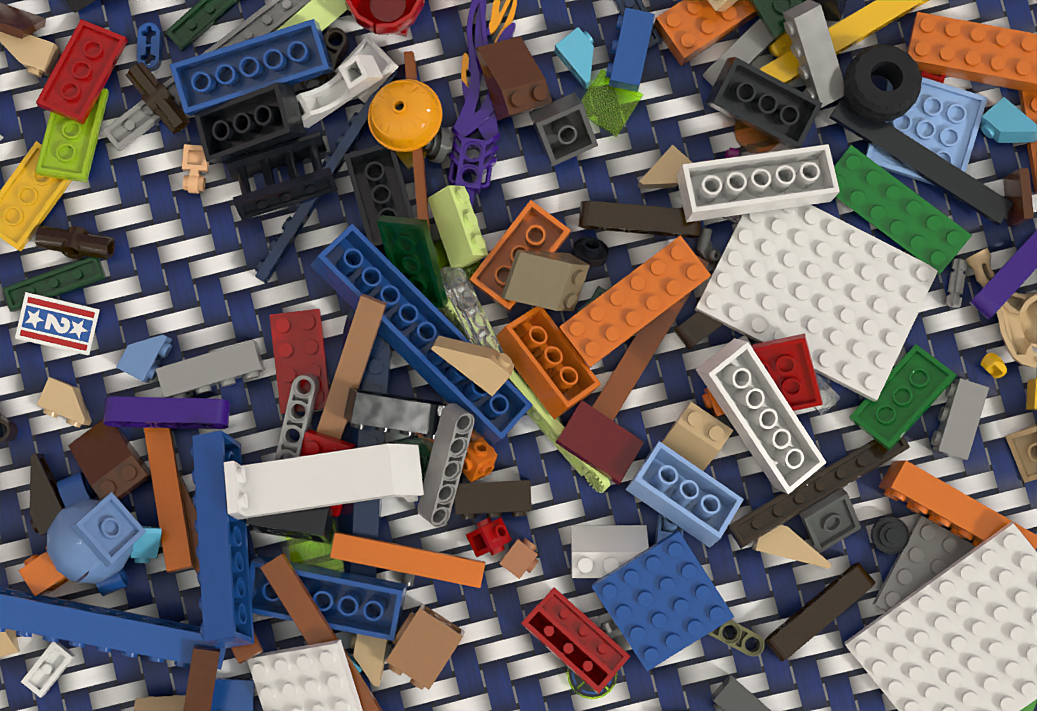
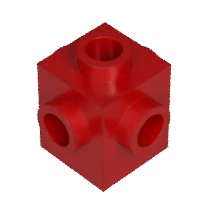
M490 517L476 523L477 529L466 534L476 558L488 552L493 556L505 550L503 545L512 541L501 517L494 521H491Z

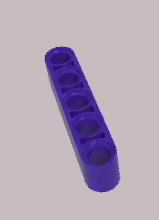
M1037 230L969 302L987 319H990L1036 270Z
M107 397L105 400L103 424L111 427L226 429L229 426L230 402L224 399Z

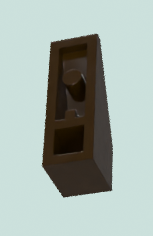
M35 453L31 455L29 513L32 517L30 520L32 528L42 536L47 535V531L55 517L65 506L58 491L56 479L44 454Z

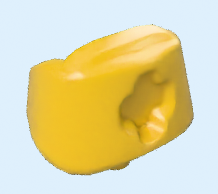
M784 33L769 45V51L772 56L780 57L791 51L792 41L790 36Z
M995 353L986 354L980 363L994 378H1000L1007 372L1003 360Z

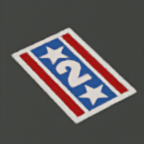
M25 292L15 338L90 355L100 309Z

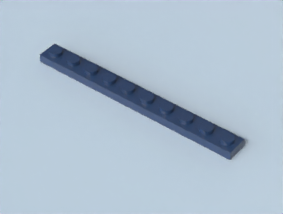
M396 70L378 90L370 95L365 103L362 101L364 106L359 113L355 112L348 124L350 128L347 133H342L335 143V146H337L336 150L332 155L328 154L323 161L324 169L330 167L334 178L345 163L344 155L352 152L368 127V110L374 96L382 87L398 80L399 76ZM324 195L296 204L295 208L297 211L293 217L289 216L282 226L283 233L279 239L276 237L271 242L268 248L271 252L266 259L262 258L255 268L257 272L255 277L265 284L269 282Z

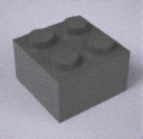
M575 92L529 113L544 153L552 166L598 146L583 103Z

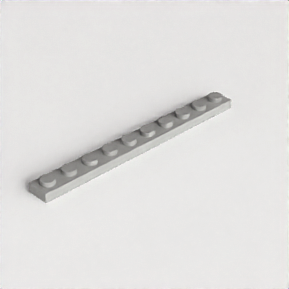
M271 0L204 53L274 32L311 0ZM172 76L163 85L175 98V103L180 106L182 103ZM141 100L102 131L120 152L161 121V118L157 114L155 115L146 103Z

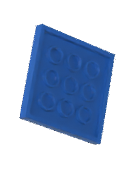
M679 530L591 584L593 590L647 672L734 618L733 613Z

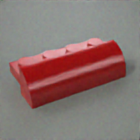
M555 587L521 623L523 627L597 694L602 691L617 671L630 658V655Z

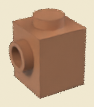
M517 538L499 564L520 579L525 571L531 573L539 562L535 559L538 556V553L534 551L537 546L526 538L523 541Z

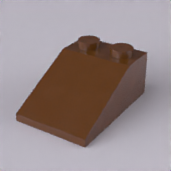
M521 36L475 48L497 121L534 111L552 103L546 79Z
M103 420L68 445L89 484L101 500L112 492L121 501L151 478L149 467L120 428L104 425Z

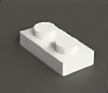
M52 642L21 682L41 698L48 692L76 655L61 643Z

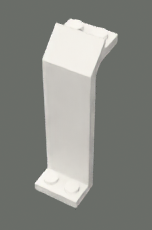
M388 443L242 466L235 461L224 462L227 511L229 515L238 520L387 497H402L407 502L418 501V496L424 495L418 445Z

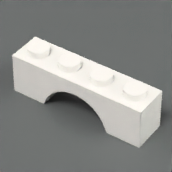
M356 54L338 67L339 72L333 79L318 88L296 96L304 128L311 127L383 78L372 55Z

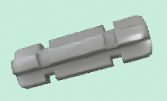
M953 259L951 265L953 272H950L947 291L950 294L947 295L946 305L952 308H959L961 306L962 298L960 294H963L966 275L963 272L967 268V262L963 259Z

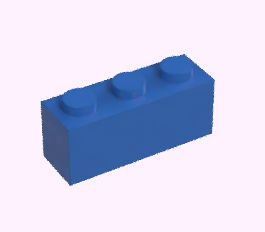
M625 8L624 16H618L616 30H620L619 39L613 40L611 54H615L614 63H608L606 77L610 78L609 86L638 92L654 21V13Z

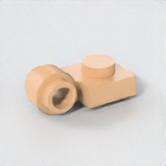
M184 144L182 170L190 171L189 175H184L183 190H188V193L199 194L200 191H205L206 179L199 173H208L209 162H206L201 145Z

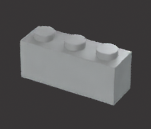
M961 378L952 381L946 388L945 396L948 397L945 407L942 406L938 415V420L940 421L938 431L935 430L931 438L933 452L958 460H968L989 387Z

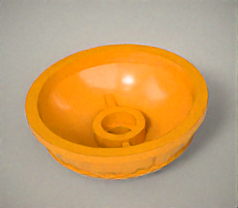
M411 79L396 80L382 87L374 96L368 110V125L374 138L385 148L396 152L414 151L427 145L439 131L443 116L442 106L438 96L428 85ZM399 104H404L402 110H396V107Z

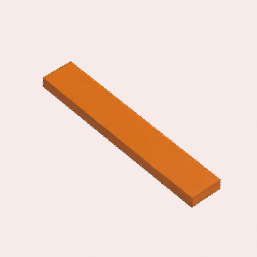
M144 428L159 527L162 529L161 540L166 572L171 573L193 568L194 564L172 429Z
M337 531L334 534L330 558L477 588H481L486 563L485 561Z

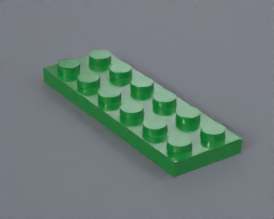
M853 145L849 146L835 164L834 169L840 190L835 197L916 258L936 269L939 275L971 238L972 234Z

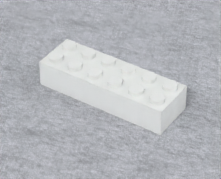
M829 144L682 164L676 175L686 222L831 202L840 192Z
M734 338L696 369L775 489L789 494L826 463L749 342Z

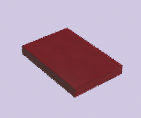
M583 400L578 403L555 441L556 444L617 485L622 482L644 443Z

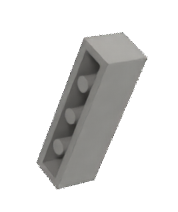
M807 0L783 12L785 18L784 29L792 41L791 51L799 63L798 73L805 82V94L823 103L821 107L843 97L844 80L821 4Z
M255 340L156 368L164 398H187L188 393L195 391L197 395L212 391V386L220 384L221 387H227L235 384V379L245 377V380L254 379L260 376L259 372L265 371L258 343Z

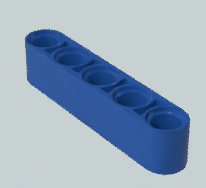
M82 471L57 482V488L65 507L86 499L96 500L92 488ZM122 568L117 574L95 584L100 594L106 596L127 587L128 579L124 568Z

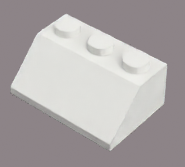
M571 525V577L602 578L648 549L647 525Z

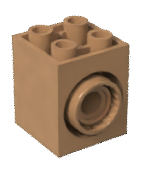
M422 604L416 614L413 612L409 614L396 634L395 640L392 641L395 647L386 659V662L389 663L388 668L400 676L402 673L411 678L410 683L417 688L423 690L425 687L429 690L460 643L465 631Z

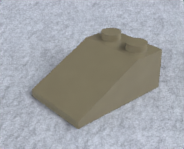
M517 250L501 297L555 311H574L590 265L570 253Z

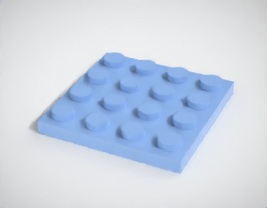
M922 77V88L914 105L903 116L887 123L966 173L988 97ZM887 80L884 90L887 92L893 91V86L889 80ZM868 143L865 155L886 171L933 185Z

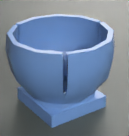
M111 492L102 500L86 499L63 508L47 531V553L56 570L72 582L95 584L117 574L124 567L133 551V544L146 530Z

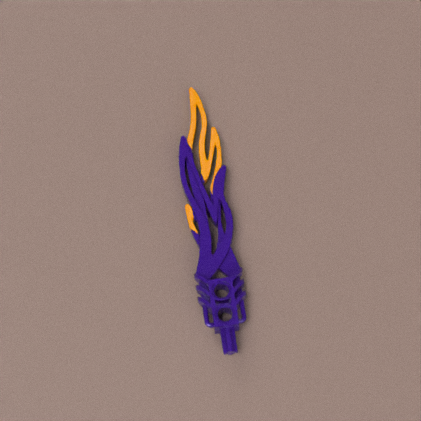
M472 0L467 21L469 57L467 53L463 54L461 69L462 91L465 103L454 127L452 126L451 128L454 140H452V153L450 152L448 155L450 159L448 180L455 186H465L470 197L472 209L474 195L480 194L481 188L484 189L490 185L492 167L497 163V157L494 158V155L499 150V145H495L501 136V133H498L497 117L489 92H487L481 108L476 112L480 95L482 69L473 46V21L477 12L475 48L488 45L487 37L497 31L510 3L513 1L508 18L494 43L511 39L516 28L513 19L517 0H506L500 13L501 0H494L491 20L487 30L485 15L487 0ZM466 71H468V73L471 75L469 88L467 85ZM478 130L484 140L468 137ZM471 149H475L480 155L475 159H471L466 153ZM454 168L457 169L456 180L453 179ZM467 173H472L476 176V180L472 183H467L463 180V176ZM486 173V180H485V183L483 184V183H482V178H483V175Z

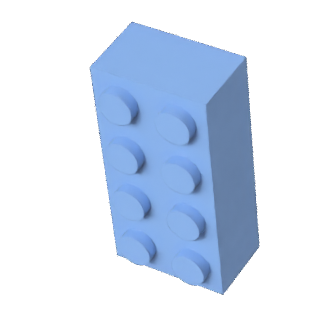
M660 441L649 452L626 488L628 492L709 548L721 539L744 500Z

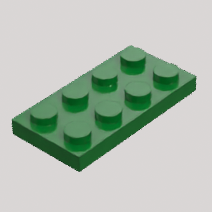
M915 344L890 372L878 400L873 402L866 398L849 418L890 451L956 378V374Z

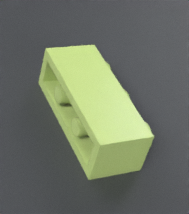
M448 185L427 198L451 268L469 267L489 255L465 186Z

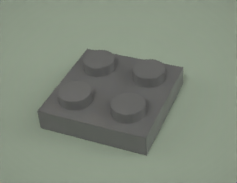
M843 488L799 514L813 548L818 553L823 552L861 529L849 495Z

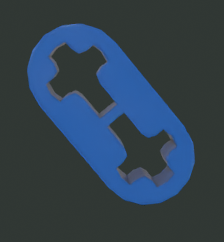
M144 23L138 29L137 62H143L152 72L159 69L162 63L163 36L160 29L154 23ZM149 30L156 34V36L151 37V44H149V40L145 36V34H149ZM149 50H151V55L155 60H151L148 65L144 58H148Z

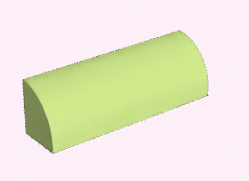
M311 0L277 30L315 19L319 23L321 31H323L348 8L345 5V0Z

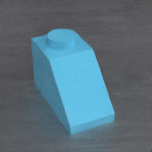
M578 27L555 45L554 52L582 87L587 89L590 84L594 41L588 32H582Z
M1005 97L982 115L981 131L986 137L993 138L998 143H1035L1037 141V124Z
M142 526L146 532L133 544L130 558H135V563H150V558H157L162 529L156 526Z

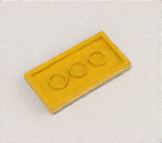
M37 141L0 190V238L19 251L23 250L72 182V180L36 174L35 170L42 144Z

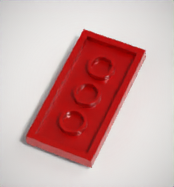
M81 19L36 101L38 107L84 125L128 42L127 38Z
M320 309L269 315L280 413H286L293 381L305 373H312L319 379L320 387L314 410L324 409L330 389ZM302 379L301 388L306 392H310V382ZM296 404L295 406L296 413L306 411L301 404Z

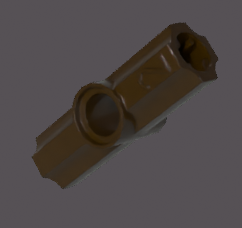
M143 62L132 66L126 77L142 95L141 98L155 115L157 114L161 118L162 122L173 134L185 129L190 120L175 103V98L166 87L157 81Z
M42 226L41 228L38 227L35 234L37 248L59 251L72 259H81L83 255L109 259L113 257L115 252V240L113 237L90 234L86 229L78 226H71L68 230Z

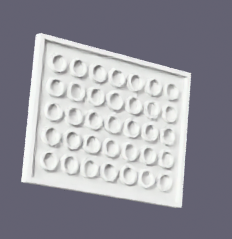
M812 205L742 214L694 310L723 323V325L746 335L758 343L805 333L815 372L875 402L879 398L938 271L927 263Z
M1011 521L846 640L845 646L898 711H1020L1037 699V551Z

